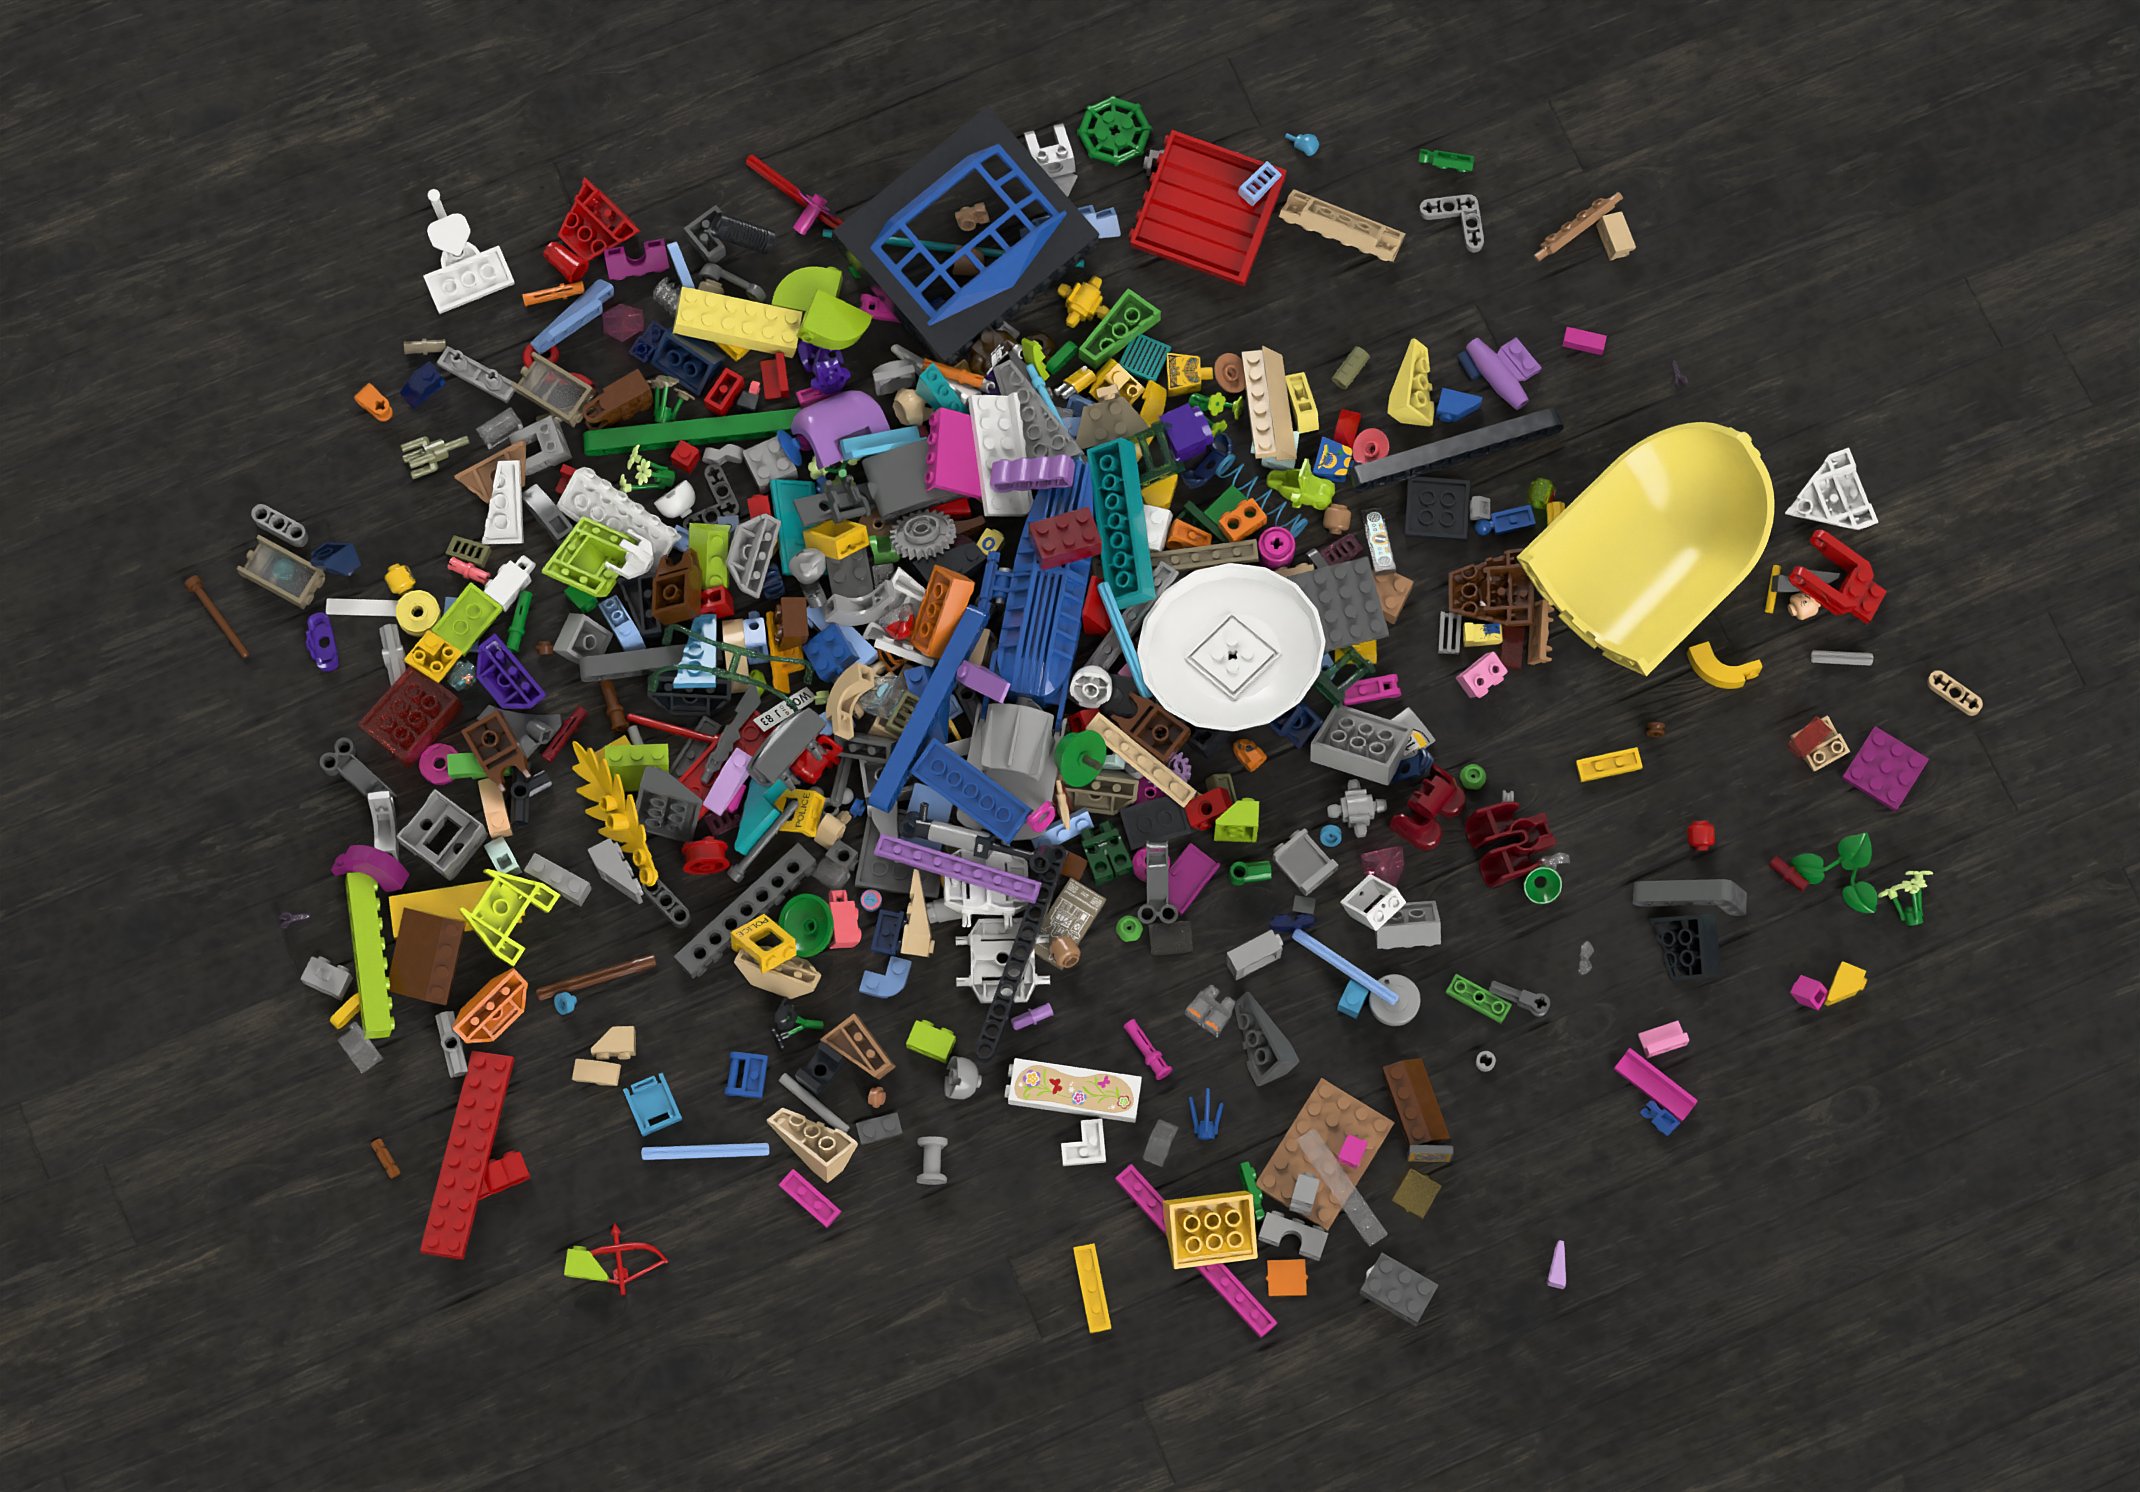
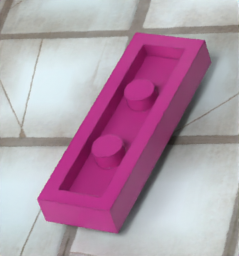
M794 1169L779 1184V1187L826 1228L841 1213V1210Z

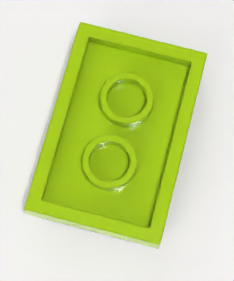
M470 582L431 631L462 651V655L465 657L504 608Z

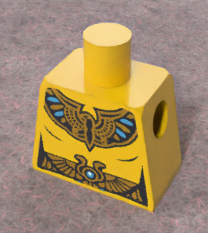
M1167 353L1168 397L1200 391L1201 380L1213 379V368H1200V357Z

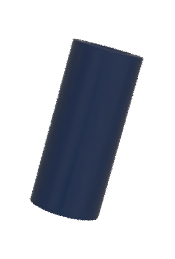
M1467 351L1457 355V359L1471 381L1478 379L1482 375Z

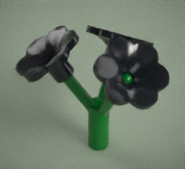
M786 996L778 1007L773 1020L777 1023V1027L780 1030L792 1029L794 1022L801 1025L780 1034L774 1028H771L770 1032L781 1052L785 1050L783 1041L789 1039V1036L804 1028L823 1029L824 1025L823 1021L806 1020L799 1017L797 1012L794 1011L793 1005H786L788 999Z

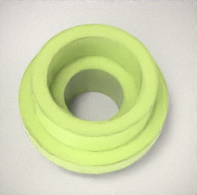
M829 691L816 692L817 696H813L815 704H827L830 695Z

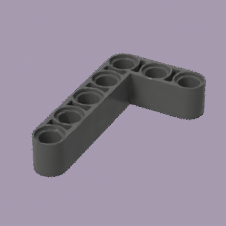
M1726 879L1634 882L1632 904L1642 907L1717 905L1729 915L1743 916L1746 915L1747 893L1733 881Z

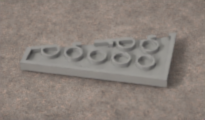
M1008 360L993 367L1001 396H1008L1013 392L1018 395L1020 416L1023 421V437L1026 441V458L1034 459L1039 456L1051 458L1059 454H1065L1075 459L1084 454L1014 361Z

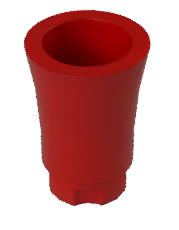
M551 242L543 252V257L570 284L578 282L588 270V261L569 251L558 242Z

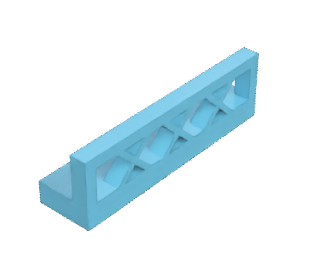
M911 426L840 440L844 461L877 455L900 446L927 439V437L920 438L918 427Z

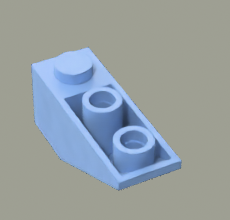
M617 595L598 604L624 652L646 648L638 629Z

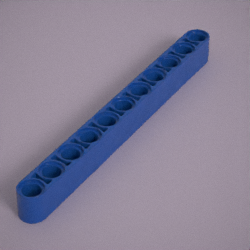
M972 604L966 608L869 797L868 804L886 813L892 810L910 775L909 771L918 760L958 682L956 680L957 670L963 660L968 661L989 621L990 612Z

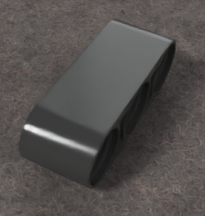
M659 879L655 883L658 885L657 889L652 892L647 890L648 886L646 884H642L646 897L675 927L684 929L690 925L691 916L688 909ZM668 898L672 900V903L669 906L661 905V902L664 899ZM680 913L686 915L683 921L675 920L676 916Z

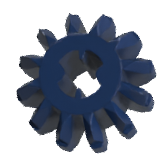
M774 563L768 566L762 586L768 600L780 598L786 592L779 569Z

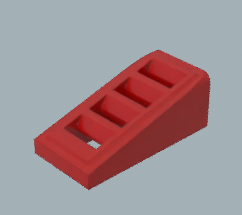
M965 497L928 509L929 512L936 509L937 514L943 511L944 516L949 515L950 519L971 518V510Z

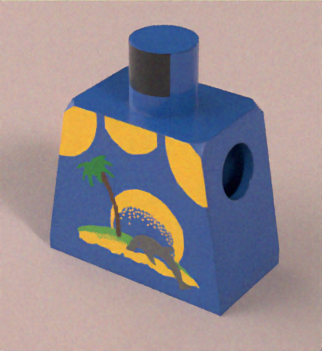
M1322 437L1313 475L1334 482H1345L1349 469L1362 463L1351 460L1353 453L1351 448Z

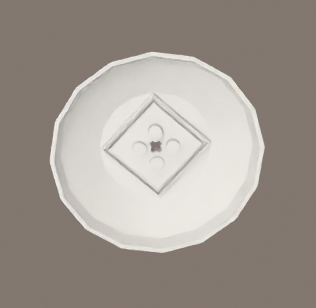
M1227 563L1193 571L1164 590L1144 618L1137 653L1144 683L1165 710L1196 727L1238 731L1268 724L1301 702L1320 674L1326 641L1317 608L1296 583L1266 567ZM1229 654H1236L1237 659L1235 660L1234 658H1232L1231 660H1229Z

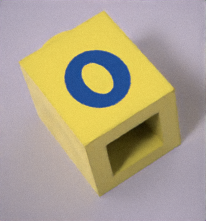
M986 528L977 545L988 557L989 551L995 550L1000 553L1005 545V539L999 531Z

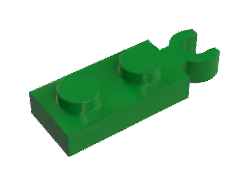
M1420 149L1419 162H1432V165H1436L1441 169L1449 167L1456 168L1460 172H1467L1473 169L1474 156L1438 150L1431 152L1426 149Z
M1249 1161L1241 1163L1237 1170L1244 1191L1253 1194L1255 1222H1259L1265 1218L1260 1204L1263 1199L1260 1187L1256 1186L1254 1167H1250Z

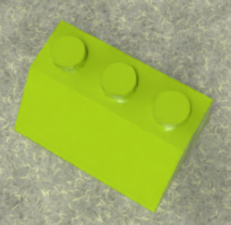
M689 524V548L697 552L699 565L702 570L701 589L703 590L722 585L726 589L729 587L730 571L726 566V560L731 547V525Z
M668 744L605 746V759L609 766L612 781L614 782L615 774H619L624 792H639L646 766L658 767L669 773Z
M1243 798L1242 801H1237L1216 820L1214 841L1256 842L1259 801H1255L1252 798Z

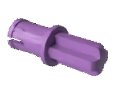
M1046 1003L1033 1010L1028 1009V1012L1012 1018L1011 1024L1015 1030H1018L1033 1023L1036 1025L1037 1021L1054 1014L1050 1004Z

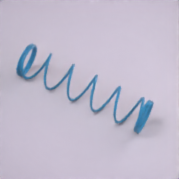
M1230 454L1217 467L1216 474L1220 478H1225L1238 470L1232 485L1234 486L1244 463L1228 475L1220 476L1235 460V455ZM1256 476L1253 480H1251L1249 483H1247V484L1244 485L1243 487L1238 488V490H1241V489L1245 488L1246 486H1248L1249 484L1252 483V485L1250 486V488H1249V490H1248L1247 498H1248V496H1249V493H1250V491H1251V489H1252L1254 483H1255L1256 480L1258 479V476ZM1270 489L1264 495L1255 500L1256 502L1264 496H1266L1261 506L1262 510L1268 496L1272 492V489ZM1287 501L1265 514L1269 515L1281 507L1275 520V527H1285L1295 520L1290 530L1293 538L1297 537L1308 523L1306 518L1297 523L1301 514H1298L1285 525L1277 526L1278 517Z

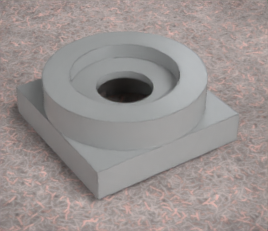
M909 361L888 362L877 367L872 372L877 396L893 393L901 388L910 389L916 387L914 366Z

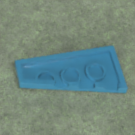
M700 614V617L694 618L689 639L683 652L684 655L678 667L677 677H675L673 683L674 688L716 687V614Z

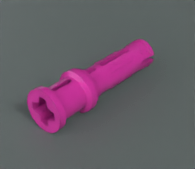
M1135 1019L1130 1020L1123 1026L1146 1058V1065H1150L1156 1074L1155 1078L1160 1080L1167 1076L1173 1070L1172 1067L1168 1066L1163 1060L1162 1053L1155 1050Z

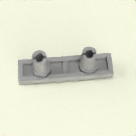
M447 346L437 361V365L505 403H508L515 392L510 385L511 380L498 374L496 370L489 369L463 355L459 350H454Z

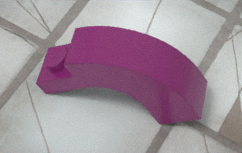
M365 845L350 846L346 854H341L335 859V864L331 869L335 876L350 872L367 874L375 879L385 892L402 889L410 875L394 857L382 850Z

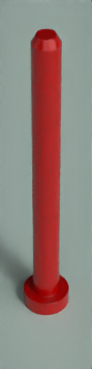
M631 713L626 716L629 722L710 744L720 735L712 736Z

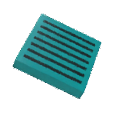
M1140 334L1129 342L1119 365L1134 376L1146 381L1152 380L1156 383L1167 360V353L1171 352L1172 347Z

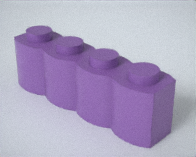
M1059 454L1051 458L1047 456H1039L1034 459L1022 457L1013 461L1001 459L992 463L990 486L994 492L999 493L1011 492L1013 490L1028 491L1031 489L1070 487L1073 483L1075 463L1070 456L1065 454Z

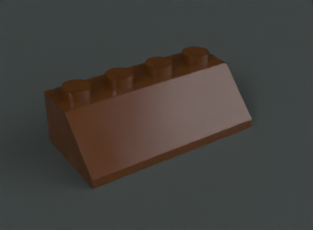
M1422 1058L1402 1060L1384 1066L1381 1073L1408 1149L1411 1145H1432L1450 1139Z

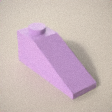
M739 748L735 749L721 770L703 806L719 816L722 815L749 776L746 767L752 758L750 755Z

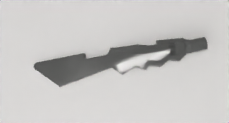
M751 683L735 709V712L738 713L731 725H726L718 741L717 749L715 752H711L705 766L706 770L700 779L702 783L707 784L711 776L720 771L722 763L727 761L729 753L733 752V744L741 738L738 730L761 704L755 683Z

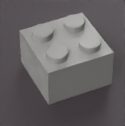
M777 436L742 451L744 461L760 494L771 490L770 480H795L798 478L797 469L783 451Z

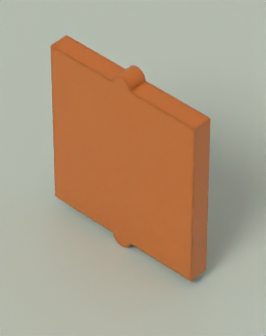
M1305 1259L1267 1260L1268 1276L1266 1280L1268 1281L1269 1296L1307 1295L1306 1280L1308 1276L1306 1275Z

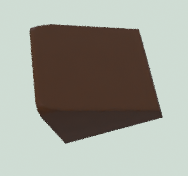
M1069 852L1062 875L1079 882L1088 866V861Z

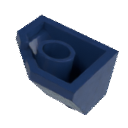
M326 542L311 553V565L332 574L349 576L355 572L356 568L361 566L353 543Z

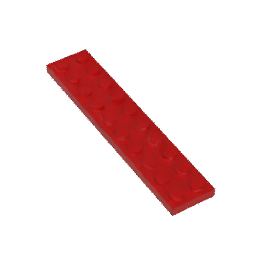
M478 1051L471 1052L468 1072L465 1075L420 1248L423 1254L464 1259L514 1064L512 1056Z

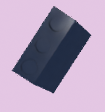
M674 326L665 330L650 364L666 375L679 379L681 385L697 396H701L719 373L726 357L698 338L673 333Z

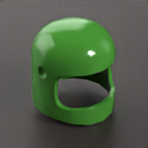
M890 534L884 537L869 536L875 565L895 563L901 559V555H897L896 550L892 548Z

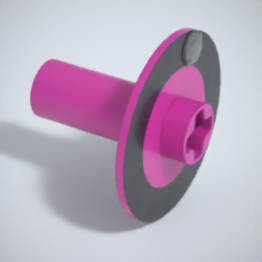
M803 190L798 191L800 196L809 204L793 226L796 231L805 235L821 211L829 216L836 217V213L826 205L827 201L818 194L812 196Z

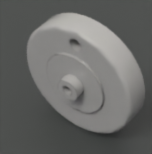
M1397 974L1387 975L1379 979L1378 982L1396 993L1399 999L1394 1005H1391L1371 991L1369 1006L1373 1015L1380 1022L1390 1026H1400L1411 1021L1416 1016L1420 1007V993L1417 986L1409 978Z

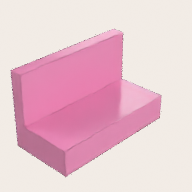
M1679 1021L1638 1034L1647 1058L1685 1046L1689 1042L1687 1033L1683 1034Z

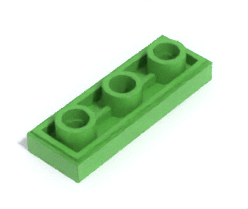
M1455 974L1446 990V994L1501 1024L1512 1006L1511 1003L1458 974ZM1479 995L1483 1000L1478 1001L1475 996Z

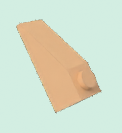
M490 778L479 780L478 784L484 813L492 840L501 836L504 838L513 835L503 792L500 791L496 783Z

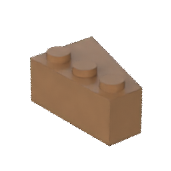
M852 1014L820 1039L877 1079H881L896 1067L856 1014Z

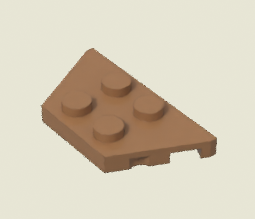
M520 440L456 474L455 479L467 486L469 490L477 494L484 502L490 504L498 461L520 460L521 488L524 487L526 442Z

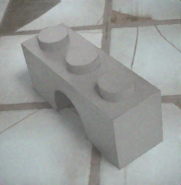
M534 853L524 869L528 878L552 887L561 893L564 898L579 906H582L592 889L589 882Z
M1304 1172L1303 1175H1298L1290 1211L1310 1216L1320 1181L1316 1179V1175Z
M1272 1211V1213L1267 1212L1258 1240L1278 1247L1283 1236L1294 1234L1301 1240L1299 1254L1319 1261L1328 1233L1320 1226L1313 1225V1227L1304 1225L1305 1222L1296 1218L1289 1220L1284 1218V1214Z

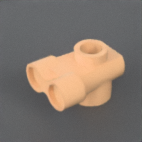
M984 202L974 204L973 207H963L960 211L955 212L957 223L964 231L973 230L976 227V223L990 222Z

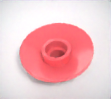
M1375 428L1362 431L1353 444L1354 460L1362 464L1387 457L1389 452L1388 438L1382 431Z

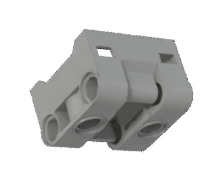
M435 789L419 812L396 837L403 847L414 855L420 856L432 865L434 870L451 881L482 845L488 833L482 823ZM449 819L460 830L438 856L428 849L426 845L433 840L445 825V821ZM432 823L433 825L429 830H423L424 824ZM463 847L458 854H455L457 848Z

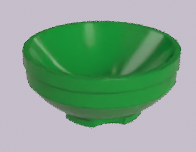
M1537 866L1526 874L1523 888L1531 901L1538 904H1546L1558 897L1561 892L1562 881L1559 874L1553 868ZM1539 876H1544L1546 883L1541 887L1535 886V879Z

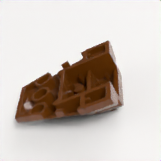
M1525 548L1510 549L1504 552L1505 555L1494 559L1489 557L1486 558L1484 563L1476 566L1471 564L1450 572L1449 612L1511 627L1533 625L1535 616V586L1516 558Z

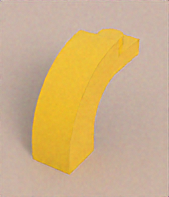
M1709 641L1689 647L1687 652L1694 671L1709 684L1720 688L1734 689L1743 687L1746 681L1745 677L1747 679L1755 678L1762 669L1760 659L1740 666L1722 664L1714 656Z

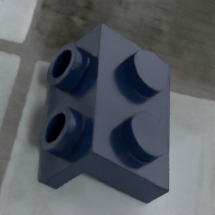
M880 909L871 945L872 952L896 957L897 951H901L903 939L900 936L902 930L904 931L905 925L908 923L907 918H905V912L900 911V913Z

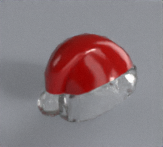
M912 603L902 604L880 619L881 628L890 634L893 639L904 640L912 635L915 621Z

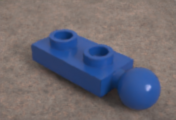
M1531 505L1492 513L1490 515L1491 521L1486 519L1478 520L1475 524V530L1480 535H1487L1491 529H1494L1496 536L1534 527L1536 522Z

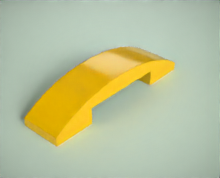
M1152 380L1148 381L1142 396L1145 402L1140 412L1141 418L1152 429V433L1126 439L1135 443L1137 462L1145 453L1157 431L1159 416L1163 415L1166 402V389Z

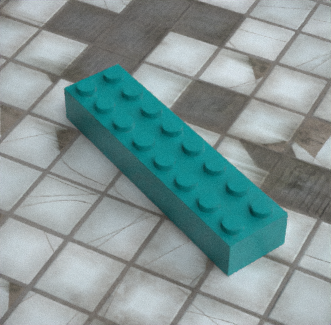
M1120 437L1087 449V456L1091 473L1097 530L1102 540L1101 559L1104 581L1109 583L1117 606L1122 610L1155 599L1156 594L1135 443Z

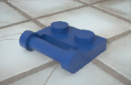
M730 1052L729 1059H731L728 1085L725 1087L724 1094L762 1099L768 1056ZM745 1061L742 1088H736L739 1062Z

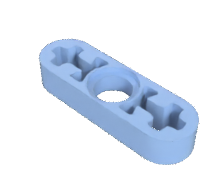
M677 242L667 244L682 287L695 289Z

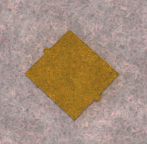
M1410 1169L1392 1201L1405 1208L1406 1212L1410 1211L1424 1218L1441 1185L1429 1179L1428 1175L1424 1176Z

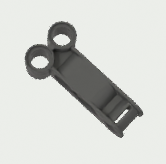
M344 737L338 739L334 746L336 752L325 753L320 758V766L325 774L329 776L341 774L367 799L368 793L389 791L391 797H397L387 785L355 757L356 748L350 739ZM343 746H350V750L347 753L340 752ZM331 760L336 761L332 768L326 767L327 762Z
M1168 840L1161 843H1149L1147 841V903L1143 904L1138 910V918L1146 924L1152 923L1156 916H1159L1164 923H1172L1178 917L1177 907L1169 903ZM1150 849H1164V851H1151ZM1169 907L1174 910L1175 915L1173 918L1166 919L1163 916L1165 908ZM1144 908L1152 909L1153 917L1150 919L1143 918L1142 910Z

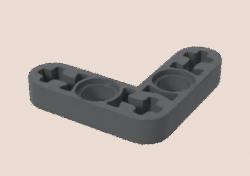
M711 464L705 469L706 481L717 504L688 516L683 522L684 529L688 531L689 523H700L699 518L701 517L704 524H718V517H721L719 509H721L723 516H739L740 514L739 504L722 468L717 464ZM713 470L717 473L718 483L715 482L713 476H710ZM721 487H725L728 490L727 495L723 497L718 496L716 493ZM731 506L734 508V513L730 514L727 511V507ZM709 513H715L718 517L715 522L711 523L706 520V516Z

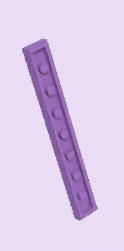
M882 833L874 851V854L1033 904L1036 903L1042 885L1041 882Z

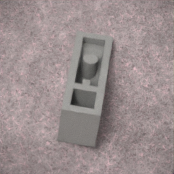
M896 801L889 813L867 805L868 817H872L873 825L878 834L882 833L899 839L898 802Z

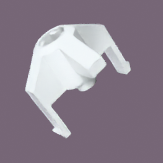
M628 529L627 535L640 543L636 546L623 539L619 546L628 551L625 556V565L620 569L606 561L605 567L627 579H631L647 573L653 565L654 558L652 543L635 534L633 530Z

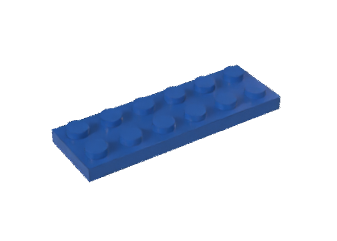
M936 738L931 740L909 771L1007 844L1011 843L1026 822V818L1033 812L1032 808Z

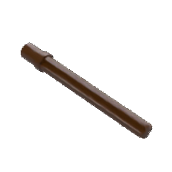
M654 954L633 958L631 961L536 989V994L539 1000H544L563 992H571L627 974L641 972L644 969L657 966Z

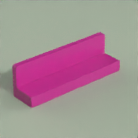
M1631 1048L1627 1050L1626 1054L1614 1068L1615 1071L1681 1122L1698 1102L1693 1096Z

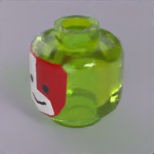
M1537 478V480L1530 483L1526 498L1532 503V507L1543 510V507L1553 502L1556 488L1553 486L1552 481Z

